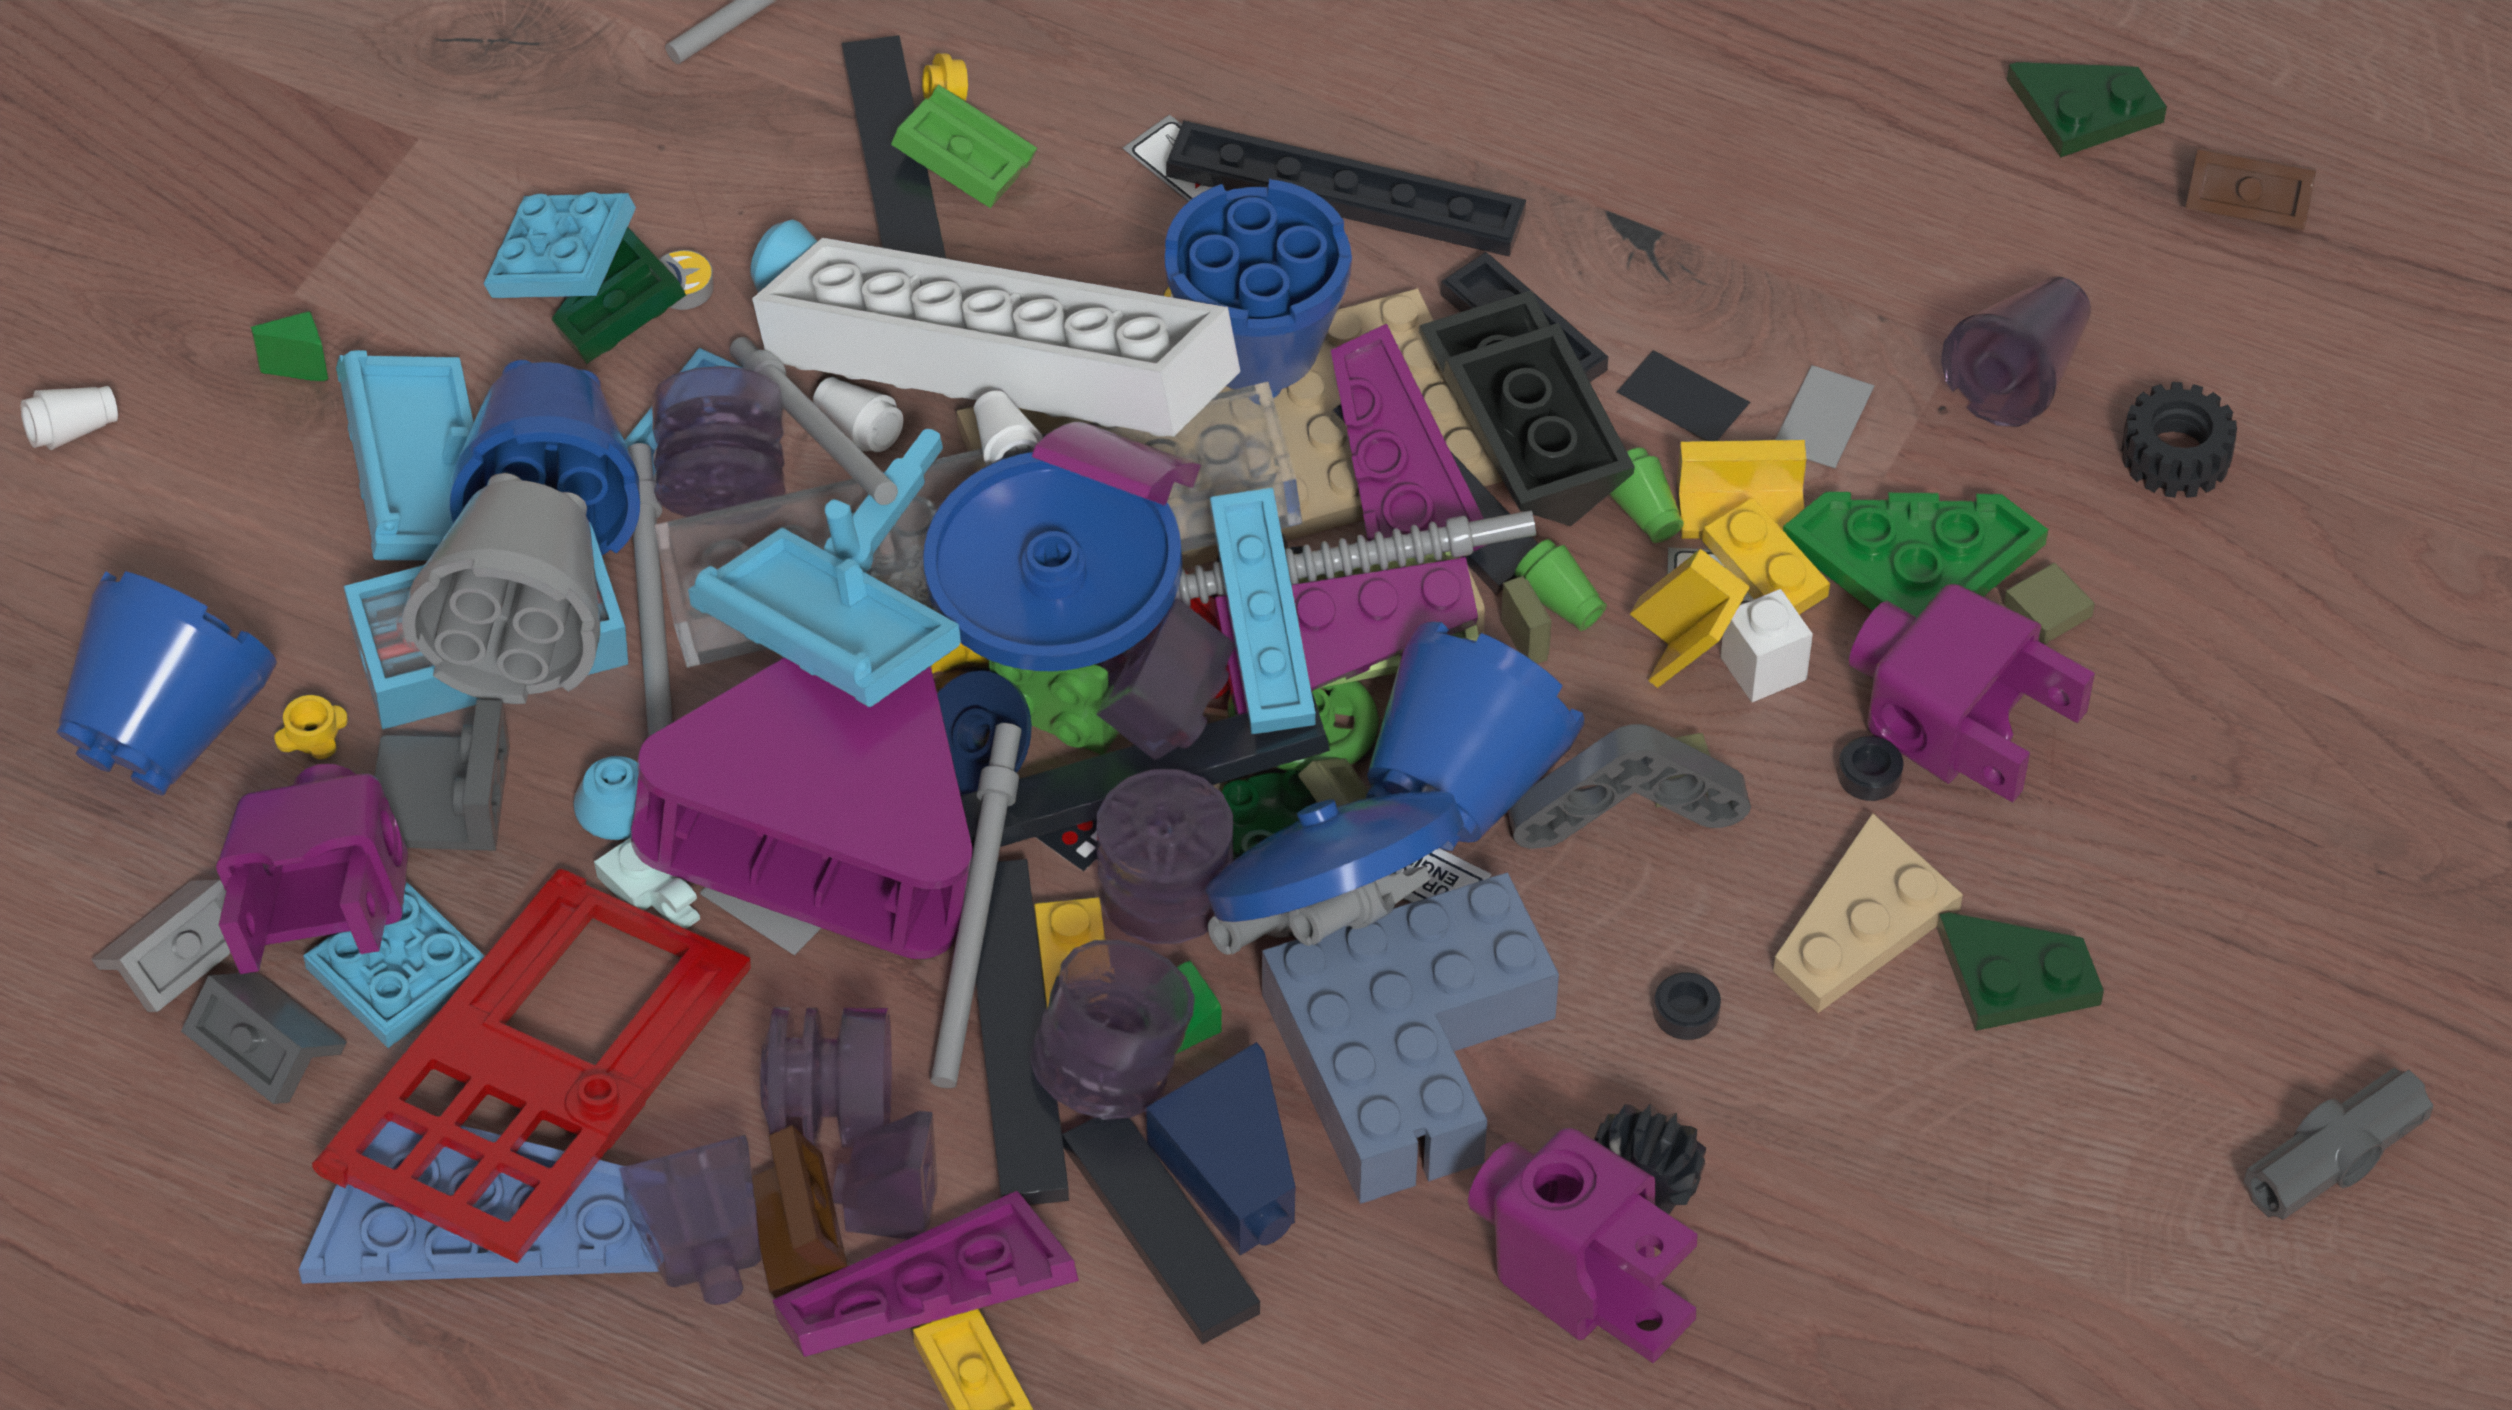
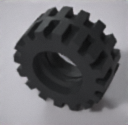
M2172 382L2170 390H2165L2162 384L2153 386L2150 396L2143 391L2136 398L2135 405L2131 404L2124 427L2121 451H2123L2122 461L2125 468L2131 467L2130 476L2136 482L2145 479V489L2153 493L2159 487L2166 489V497L2176 498L2177 491H2184L2186 498L2196 497L2200 487L2205 493L2215 489L2216 481L2222 482L2227 475L2228 468H2230L2237 434V422L2232 420L2233 411L2229 405L2220 407V396L2214 392L2205 396L2202 394L2203 387L2195 384L2192 385L2191 390L2183 389L2182 382ZM2168 432L2185 433L2195 438L2200 445L2190 448L2173 447L2163 442L2158 435Z

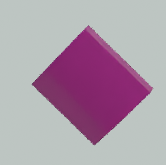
M1072 422L1053 430L1036 444L1032 457L1165 506L1174 482L1193 489L1201 464L1083 422Z

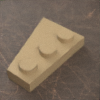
M1873 813L1775 956L1773 972L1819 1013L1938 926L1939 914L1956 913L1959 911L1963 894Z

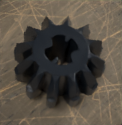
M1624 1104L1618 1114H1607L1604 1123L1599 1125L1594 1140L1654 1176L1655 1206L1670 1214L1676 1205H1687L1690 1197L1696 1193L1705 1166L1704 1157L1707 1149L1697 1141L1698 1129L1692 1126L1680 1125L1677 1122V1113L1667 1116L1660 1114L1652 1104H1649L1644 1111H1640L1632 1105Z

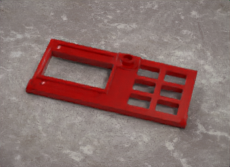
M557 869L327 1147L313 1161L312 1168L320 1177L343 1188H346L349 1184L518 1264L605 1152L611 1149L645 1106L647 1099L751 969V958L586 885V879L564 869ZM592 918L681 957L679 962L596 1065L505 1025ZM431 1070H437L466 1084L439 1117L405 1102ZM487 1095H491L521 1109L520 1113L496 1142L488 1141L460 1128ZM543 1120L577 1135L552 1168H547L516 1153ZM388 1122H394L423 1136L395 1170L361 1155ZM445 1147L479 1162L451 1196L417 1181ZM500 1173H504L535 1188L508 1222L473 1207Z

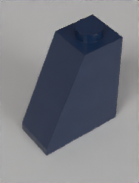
M1257 1042L1146 1107L1148 1145L1239 1256L1259 1244L1266 1246L1276 1242L1295 1223L1296 1186L1265 1051Z

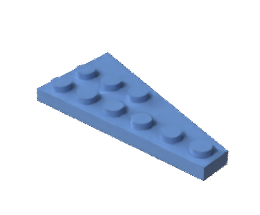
M388 1122L361 1155L395 1170L423 1136L394 1122ZM466 1126L460 1127L491 1142H496L501 1136ZM525 1141L516 1153L547 1168H552L565 1151ZM445 1147L417 1181L451 1196L479 1162ZM599 1160L517 1264L349 1184L346 1188L336 1184L298 1270L302 1284L735 1269L756 1216V1204L754 1198ZM500 1173L473 1207L508 1222L535 1188L504 1173Z

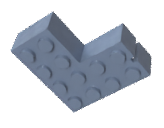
M1508 872L1394 908L1390 914L1364 928L1352 929L1351 926H1344L1315 945L1306 946L1297 939L1262 950L1263 999L1359 1204L1416 1186L1418 1141L1416 1138L1425 1135L1423 1171L1428 1182L1483 1164L1485 1160L1487 1118L1454 1051L1556 1018L1559 973Z

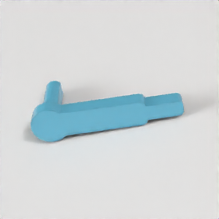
M932 429L923 430L902 459H895L884 474L898 489L897 497L892 503L880 505L868 494L853 516L850 505L836 499L826 504L825 515L831 535L824 546L826 552L843 561L848 558L854 560L865 573L871 568L873 553L925 483L924 474L943 449L941 436L938 432Z

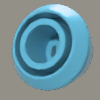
M788 220L777 223L768 229L759 241L750 268L751 278L758 293L818 242L801 222Z
M611 756L595 762L587 770L577 788L573 802L575 816L586 831L597 837L610 840H621L631 837L639 775L638 763L623 756Z

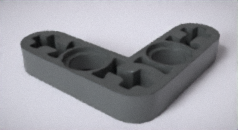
M1631 724L1610 732L1534 784L1508 812L1515 842L1521 847L1535 849L1552 847L1564 841L1634 792L1699 825L1709 828H1723L1742 821L1749 814L1751 805L1744 775L1738 770L1653 727L1643 724ZM1680 774H1686V775H1684V776H1682V777H1678V778H1674V779H1667V778L1672 777V776H1676V775H1680ZM1588 785H1595V786H1593V787L1586 788V789H1578V788H1580V787H1584V786H1588Z

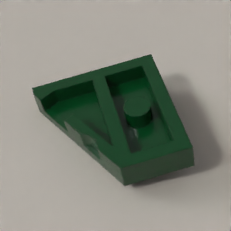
M2030 62L2009 64L2007 82L2060 158L2164 123L2167 106L2139 67Z
M627 227L597 296L568 297L551 320L561 337L588 364L601 354L612 350L621 340L650 320L661 316L669 307L684 298L686 294L678 279Z
M1949 912L1939 914L1937 931L1975 1031L2101 1005L2104 989L2083 937Z

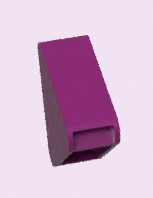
M784 657L650 735L642 744L638 756L639 775L635 815L631 826L630 839L635 854L646 865L666 874L912 959L932 958L944 953L954 944L957 939L972 857V844L931 666L873 706L868 707L857 701L852 695L816 675L809 674L802 670L799 665Z

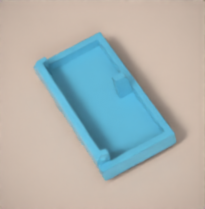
M355 350L345 355H339L336 371L338 381L341 383L348 419L347 427L358 469L361 498L364 500L372 541L373 558L375 560H428L453 525L450 513L451 476L474 423L460 357L367 356L366 350Z
M783 527L718 570L708 566L698 574L695 585L688 589L690 604L693 608L718 619L744 634L749 640L762 644L799 665L802 670L809 674L816 675L852 695L857 701L868 707L873 706L956 649L961 642L958 623L866 574L854 560L848 558L843 561Z

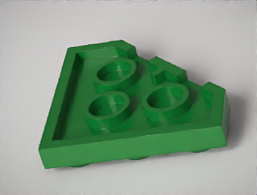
M1824 492L1783 526V531L1818 570L1873 611L1880 603L1887 600L1918 617L1940 589L1948 584L1961 585L1981 596H1985L2046 545L2049 530L2002 494H1976L1975 501H1939V493L1888 492L1887 500H1851V492Z

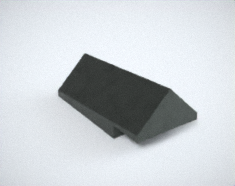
M1532 290L1419 325L1420 336L1520 511L1532 510L1535 516L1572 526L1634 474L1635 466L1559 323L1550 326Z

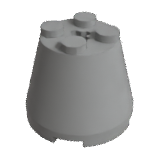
M507 473L492 476L487 486L471 497L413 581L403 612L402 627L406 643L414 642L419 651L435 665L434 677L467 695L484 700H502L503 703L526 704L528 694L543 693L560 687L569 692L586 678L594 664L601 629L591 528L586 517L587 506L583 499L573 493L560 492L543 484L522 481L517 476Z

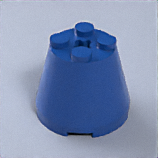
M1269 179L1268 187H1246L1225 191L1221 184L1200 193L1183 206L1167 231L1165 239V275L1173 298L1228 307L1240 373L1226 386L1234 390L1247 392L1250 397L1256 400H1269L1278 396L1281 389L1298 382L1311 370L1350 281L1352 254L1348 237L1344 231V220L1327 201L1317 194L1298 185Z
M517 360L505 366L502 376L488 390L454 466L450 482V513L452 522H455L471 497L487 486L492 476L507 473L517 476L522 481L535 482L560 492L578 495L586 503V517L592 524L601 555L606 554L610 550L617 554L631 538L639 520L640 482L635 464L601 390V383L598 377L587 370H578L564 364L551 362L532 363L526 360Z
M105 571L91 597L59 719L60 726L56 733L66 741L78 746L76 755L88 764L106 772H110L115 763L133 771L130 778L136 784L148 791L163 796L170 784H174L265 687L277 665V661L270 650L249 632L240 631L237 639L230 635L232 629L218 618L207 613L208 606L164 584L127 571L123 574L120 582H116L117 577Z
M1426 622L1416 628L1402 652L1367 774L1371 787L1366 794V798L1410 792L1441 791L1453 794L1464 825L1456 836L1440 847L1444 850L1453 851L1458 841L1467 843L1478 841L1571 749L1584 726V715L1575 709L1569 711L1565 704L1557 697L1563 685L1545 669L1517 650L1483 633L1479 635L1476 641L1447 635L1449 629L1442 622Z

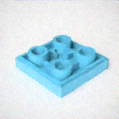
M589 192L581 195L547 196L546 194L524 196L483 283L492 298L597 296L636 209L629 194Z
M407 882L405 884L402 917L396 923L385 925L380 951L360 954L351 931L332 934L303 955L306 969L387 1048L440 1011L485 957Z

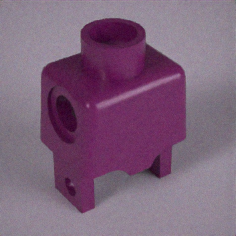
M1948 584L1941 588L1918 617L1887 600L1880 603L1864 622L1849 656V666L1873 679L1867 721L1869 731L1875 737H1880L1893 743L1901 754L1947 784L1951 783L1961 773L2012 803L2024 789L2030 756L2029 751L2011 742L2013 731L2009 723V714L2012 708L2025 694L2078 724L2088 711L2095 673L2040 643V623L1957 584Z
M318 764L303 770L295 778L292 786L251 792L243 795L238 801L216 869L226 891L218 925L240 974L260 970L265 945L351 931L360 954L380 951L385 925L398 922L403 914L408 850L382 785L375 776L365 773L356 774L348 768L335 764Z
M1563 1128L1558 1131L1536 1154L1513 1141L1503 1144L1482 1165L1470 1188L1468 1205L1470 1210L1495 1226L1496 1263L1499 1280L1505 1287L1574 1338L1581 1341L1599 1326L1654 1363L1696 1320V1307L1661 1283L1697 1247L1698 1234L1655 1206L1654 1176L1574 1128ZM1655 1248H1657V1249H1659V1250L1661 1251V1253H1660L1659 1255H1657L1656 1257H1655ZM1644 1320H1654L1661 1326L1653 1331H1645L1637 1325Z

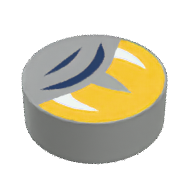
M678 250L670 252L659 259L678 279L686 294L684 298L673 304L670 308L679 310L692 309L702 305L710 298L714 290V280L711 263L706 257L694 251Z

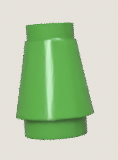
M1644 448L1631 449L1627 453L1635 466L1634 474L1609 495L1644 533L1648 534L1653 543H1660L1677 534L1682 529L1684 521L1679 515V510L1659 458L1649 456Z
M1550 539L1544 540L1525 555L1515 570L1517 578L1524 576L1525 580L1528 579L1542 605L1570 624H1573L1579 631H1584L1592 626L1606 610L1607 604L1599 597L1598 592L1565 545L1557 547Z

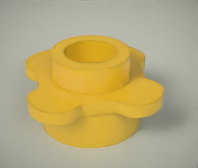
M306 695L298 697L291 701L284 710V728L275 734L276 746L283 752L300 750L304 753L312 754L316 759L328 758L336 752L337 747L334 740L339 729L344 728L348 723L347 713L342 707L332 706L328 700L320 696ZM311 728H317V729L312 730V731H306V730L311 729Z

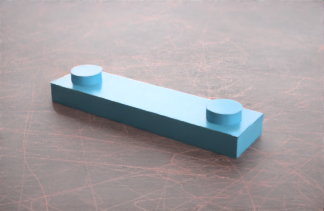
M1273 488L1210 497V511L1251 735L1315 725V708Z

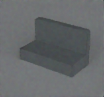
M256 972L209 975L181 1030L183 1034L272 1104L290 1102L312 1058L341 1055L347 1043L337 1033Z

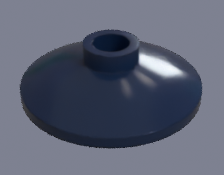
M972 671L959 675L948 682L937 695L960 796L978 790L981 770L989 766L996 725L1009 723L1021 729L1014 772L1017 773L1028 753L1032 723L1030 710L1022 692L1013 682L999 674L989 671ZM990 731L988 742L985 745L986 734Z

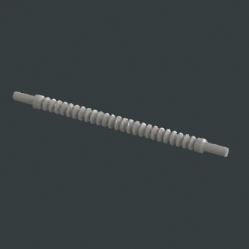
M1532 510L1471 522L1468 521L1466 516H1458L1446 519L1444 527H1437L1436 523L1431 521L1428 524V530L1420 531L1417 525H1412L1408 534H1401L1400 530L1395 528L1393 529L1392 536L1384 538L1382 533L1378 531L1375 533L1374 540L1366 541L1363 535H1358L1357 541L1354 544H1348L1346 539L1341 538L1339 545L1335 548H1330L1328 543L1324 541L1321 543L1320 550L1312 551L1309 545H1304L1303 553L1294 554L1292 549L1287 548L1285 554L1291 585H1296L1301 578H1307L1309 582H1314L1318 575H1326L1327 579H1333L1335 572L1343 571L1345 576H1352V570L1355 568H1361L1363 573H1370V566L1379 565L1382 570H1387L1388 563L1392 561H1397L1400 567H1405L1406 559L1415 558L1418 564H1422L1424 556L1433 554L1437 561L1442 559V553L1449 551L1454 558L1467 556L1473 553V547L1535 536L1536 528ZM1216 561L1213 563V569L1210 571H1204L1201 565H1197L1195 573L1186 574L1182 568L1180 585L1174 602L1182 601L1184 607H1189L1193 598H1200L1201 603L1207 604L1210 595L1226 596L1221 566Z

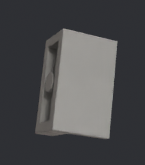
M195 880L188 882L91 960L98 970H118L146 1011L158 1012L231 954L218 925L226 895L222 882L220 880Z

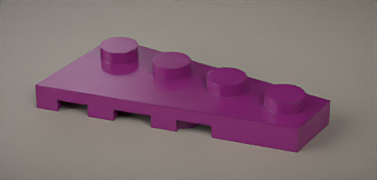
M1387 323L1332 349V361L1352 452L1351 457L1358 483L1368 541L1374 540L1375 533L1378 531L1382 533L1384 538L1392 536L1393 529L1398 528L1401 534H1408L1412 525H1417L1420 531L1428 530V524L1431 521L1435 522L1437 527H1444L1445 521L1448 518L1466 516L1469 522L1484 519ZM1486 545L1473 547V552Z
M1466 557L1291 585L1311 692L1345 677L1347 680L1370 670L1372 665L1398 654L1402 656V652L1414 631L1423 623L1442 622L1449 629L1447 635H1453L1475 626L1478 620ZM1226 596L1215 597L1214 609L1236 716L1247 713L1227 599Z
M1015 1191L772 1300L778 1322L802 1355L806 1357L1079 1281L1074 1259L1021 1194Z

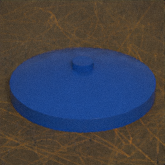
M1033 452L1018 454L1000 460L974 473L953 490L939 507L929 526L923 554L926 587L934 611L959 624L961 643L991 661L1018 669L1032 671L1073 670L1106 661L1125 652L1144 639L1161 622L1174 602L1182 576L1180 531L1168 502L1165 506L1032 457Z
M1441 791L1389 794L1362 799L1340 806L1336 805L1334 799L1321 801L1297 813L1298 822L1266 838L1228 865L1209 882L1205 889L1215 917L1221 921H1249L1290 912L1350 892L1420 860L1456 836L1462 829L1464 821L1454 795Z

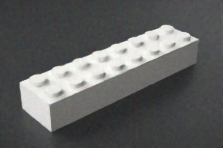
M821 238L752 298L764 348L766 351L771 352L782 364L795 366L800 370H817L844 375L848 379H866L893 384L901 389L914 388L941 393L950 398L962 397L978 400L979 397L987 392L1002 391L1007 394L1017 408L1043 412L1051 417L1064 416L1097 422L1105 427L1118 426L1145 431L1160 437H1174L1240 373L1228 307L828 238Z

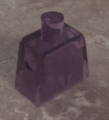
M746 1135L619 1168L626 1211L665 1284L671 1287H679L698 1282L704 1301L712 1305L725 1304L739 1297L744 1287L738 1270L756 1266L761 1261L750 1155Z

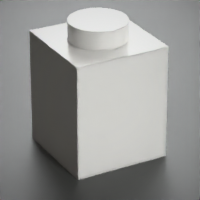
M1779 589L1739 606L1723 634L1720 658L1750 701L1755 702L1807 680L1813 633L1784 592Z

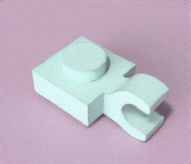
M630 838L594 861L597 878L621 901L642 910L653 906L666 921L684 929L700 920L698 912L689 905L697 899V895L686 883L687 881L655 870L643 863L635 854Z

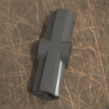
M2393 1068L2342 1104L2333 1098L2317 1106L2298 1126L2294 1137L2247 1168L2244 1183L2252 1195L2253 1203L2268 1218L2276 1216L2284 1220L2337 1183L2341 1188H2347L2360 1181L2375 1167L2386 1148L2430 1118L2434 1105L2428 1098L2424 1083L2409 1069L2407 1071H2400Z

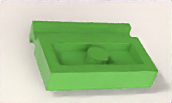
M940 85L934 89L932 96L929 99L926 98L899 126L891 143L892 146L990 209L1017 180L1020 172L1031 164L1037 151V147Z

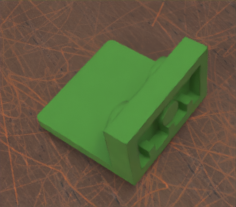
M989 660L990 672L1010 680L1022 692L1030 710L1032 726L1057 736L1063 743L1071 747H1084L1100 755L1105 754L1140 702L1138 685L1111 675L1104 668L1095 664L1073 670L1032 671L1005 666Z

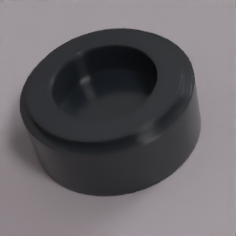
M1875 736L1856 738L1846 744L1841 751L1838 765L1839 783L1848 794L1865 801L1885 799L1894 794L1900 786L1904 766L1902 754L1893 743L1886 739Z
M1691 972L1671 975L1663 980L1656 990L1654 1000L1655 1021L1661 1030L1674 1038L1682 1040L1702 1038L1709 1034L1718 1023L1721 1006L1720 993L1714 983L1702 975Z

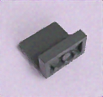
M477 700L473 725H463L461 737L384 735L380 738L375 777L382 785L407 848L496 851L510 749L502 700Z

